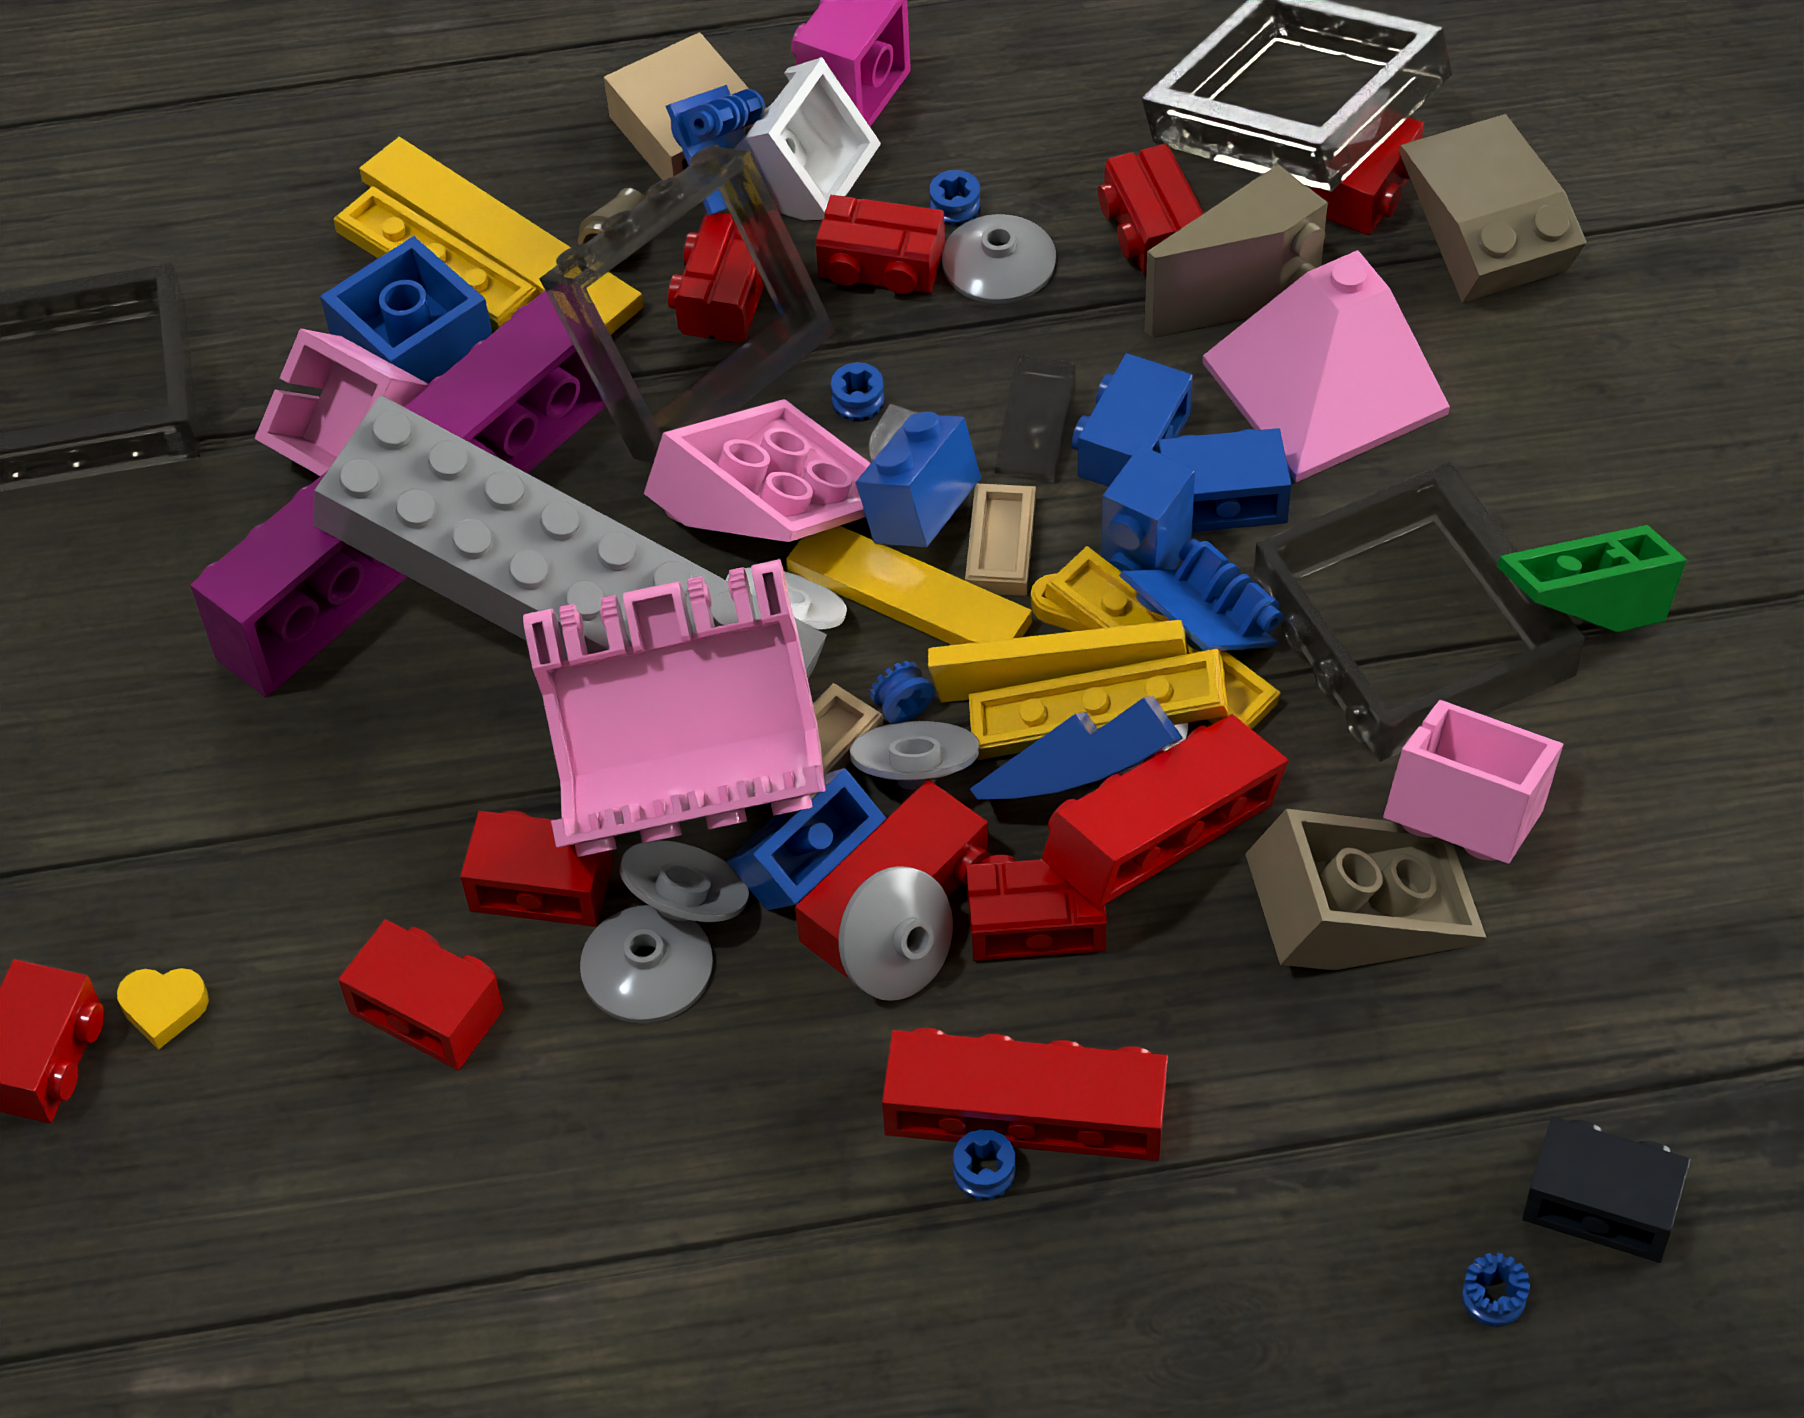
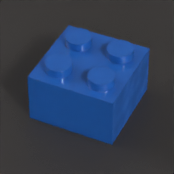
M415 236L409 238L320 296L330 334L344 337L428 384L434 378L445 374L463 359L475 344L486 340L492 335L486 299Z

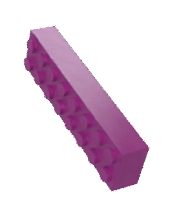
M546 289L528 305L520 307L510 320L486 340L475 344L470 352L445 374L434 378L426 389L408 403L405 408L528 474L611 402L599 323ZM327 471L311 485L300 489L288 504L265 523L254 527L241 543L218 562L207 566L201 575L190 584L215 659L265 698L408 577L313 526L314 490Z

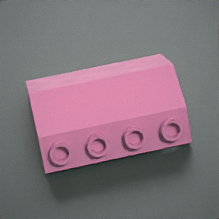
M780 559L751 565L761 619H756L750 586L744 567L729 570L728 586L731 598L735 604L738 622L715 627L711 610L710 590L708 585L705 584L704 578L700 576L688 579L689 598L697 633L692 631L686 597L680 581L623 593L624 608L632 642L631 647H629L623 614L616 595L601 598L600 615L603 626L606 629L610 650L588 654L583 633V619L575 603L560 606V620L568 660L565 658L559 624L553 608L523 615L532 669L543 696L560 778L562 819L551 821L556 847L575 844L577 857L617 849L614 838L617 835L640 831L642 843L682 835L679 822L705 817L707 828L713 829L746 822L745 808L771 803L773 816L812 808L810 795L826 791L819 731L798 630Z

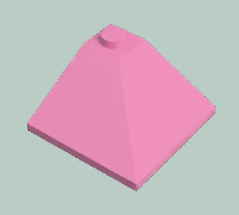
M1358 250L1305 273L1203 355L1204 366L1254 430L1280 428L1289 475L1295 483L1449 414L1450 406L1393 293Z
M783 399L664 432L644 494L662 507L671 519L688 527L790 542L866 517L855 482L871 463L787 400Z

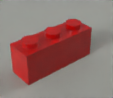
M928 779L795 906L799 942L849 979L840 958L839 930L846 906L859 886L881 870L904 866L929 874L940 884L948 898L962 883L967 885L966 865L980 864L982 860L990 857L988 822Z

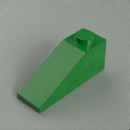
M1644 525L1501 555L1497 567L1535 603L1615 632L1666 621L1687 559L1650 526Z

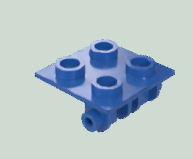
M724 85L666 105L671 119L673 137L678 145L682 147L692 173L694 191L703 202L708 216L762 195L732 154L734 147L746 134L743 127L759 121L764 115L765 101L758 92L752 89H745L731 95L728 86Z
M1191 539L1186 542L1179 552V558L1183 560L1179 569L1122 571L1119 575L1137 591L1136 598L1145 608L1154 613L1164 615L1170 621L1182 620L1187 644L1197 651L1202 652L1218 649L1219 651H1244L1252 648L1276 647L1278 641L1269 632L1276 629L1282 621L1283 614L1278 610L1279 602L1257 583L1253 582L1247 574L1240 575L1239 567L1234 563H1228L1229 559L1208 541L1199 542L1196 539Z

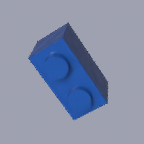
M1126 353L1115 373H1106L1103 377L1096 396V407L1091 416L1083 415L1076 425L1072 438V449L1078 451V477L1109 487L1140 445L1158 453L1159 439L1177 438L1191 414L1193 375Z
M933 412L911 414L855 483L874 543L928 547L979 482L981 474L965 418L939 416Z
M1280 428L1264 430L1246 429L1239 432L1200 436L1183 435L1177 438L1158 440V453L1195 469L1192 532L1288 523L1291 480Z
M1140 445L1103 494L1101 557L1121 572L1175 569L1181 561L1179 558L1181 548L1186 542L1191 540L1195 469Z
M846 768L824 774L826 791L810 795L812 808L773 816L726 860L767 911L796 905L886 819Z

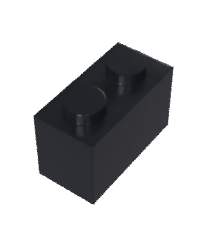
M1551 1116L1522 1220L1661 1263L1672 1231L1691 1158L1675 1154L1668 1147L1657 1142H1635L1605 1133L1600 1127L1588 1121H1566Z

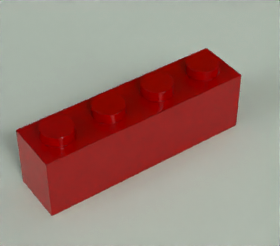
M1233 714L1209 727L1200 726L1192 731L1184 741L1166 751L1161 750L1155 753L1138 767L1123 775L1114 774L1110 776L1095 791L1078 800L1069 799L1062 803L1052 814L1048 822L1050 833L1041 859L1093 905L1100 908L1269 808L1273 803L1289 759Z
M918 1028L913 1031L892 1030L882 1099L885 1136L958 1142L969 1132L984 1129L993 1130L1004 1135L1011 1142L1013 1148L1159 1161L1168 1055L1152 1054L1146 1049L1134 1046L1108 1050L1086 1048L1078 1043L1067 1040H1056L1048 1044L1014 1041L1012 1038L1000 1034H986L977 1038L947 1035L933 1028Z

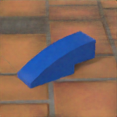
M1154 696L1143 697L1100 729L1096 727L1087 712L1075 713L974 785L970 790L977 799H1016L1056 793L1105 779L1144 762L1155 753L1167 749L1183 739V737Z

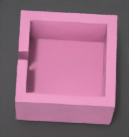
M300 329L280 379L290 384L323 389L319 398L318 396L275 389L254 439L321 476L329 470L380 395L405 407L426 389L428 383L342 336Z
M1439 700L1424 719L1422 727H1418L1402 748L1383 818L1401 824L1406 831L1413 835L1426 838L1437 837L1462 846L1467 853L1478 859L1487 861L1500 860L1509 864L1544 810L1563 743Z

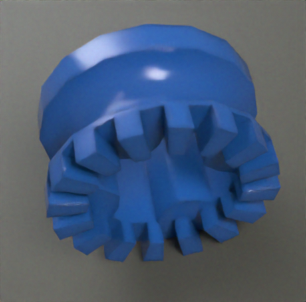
M948 170L933 178L929 185L930 209L944 211L945 225L950 222L951 227H955L956 223L960 222L961 226L966 220H972L973 216L977 218L978 211H980V184L976 177L969 172ZM945 195H947L948 197H953V199L947 200L945 199Z
M855 362L840 367L832 375L830 383L832 405L834 411L837 414L840 413L841 418L845 419L847 416L849 421L853 422L855 418H859V422H862L864 417H868L870 420L873 418L874 413L877 415L880 413V408L884 407L885 400L883 392L884 381L882 374L876 367L867 363ZM867 386L868 393L866 394L860 391H855L850 395L847 394V390H851V387L859 390L865 389Z
M903 661L902 665L899 662L894 664V671L888 667L885 670L888 675L885 677L880 674L877 677L879 682H873L872 687L874 689L870 690L872 695L870 697L877 706L882 707V713L890 723L907 722L917 717L928 707L935 695L933 685L927 678L922 677V671L912 661L910 663Z
M979 1129L969 1132L958 1141L953 1153V1175L955 1182H957V1187L961 1191L964 1190L966 1196L970 1198L975 1196L976 1200L982 1201V1198H988V1201L994 1200L996 1195H999V1197L1003 1196L1006 1189L1010 1190L1012 1181L1015 1180V1152L1011 1142L1004 1135L993 1130ZM991 1153L994 1154L998 1170L996 1173L987 1168L981 1170L978 1175L972 1173V1158H974V1155L984 1159Z
M1497 1252V1256H1492L1491 1253H1488L1483 1258L1478 1257L1474 1259V1263L1467 1269L1462 1290L1463 1304L1470 1316L1481 1324L1493 1327L1506 1326L1516 1321L1525 1309L1530 1289L1528 1272L1525 1273L1521 1262L1516 1264L1514 1262L1515 1258L1511 1256L1505 1258L1502 1253ZM1494 1278L1501 1279L1507 1283L1506 1294L1509 1297L1501 1296L1493 1304L1489 1303L1490 1299L1487 1297L1484 1299L1485 1288L1483 1286H1490Z

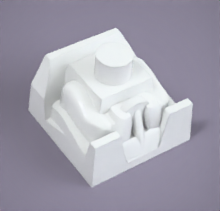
M821 57L787 68L784 74L788 78L789 83L765 110L763 117L755 122L732 150V154L773 211L801 220L824 219L830 194L846 196L881 145L872 129Z

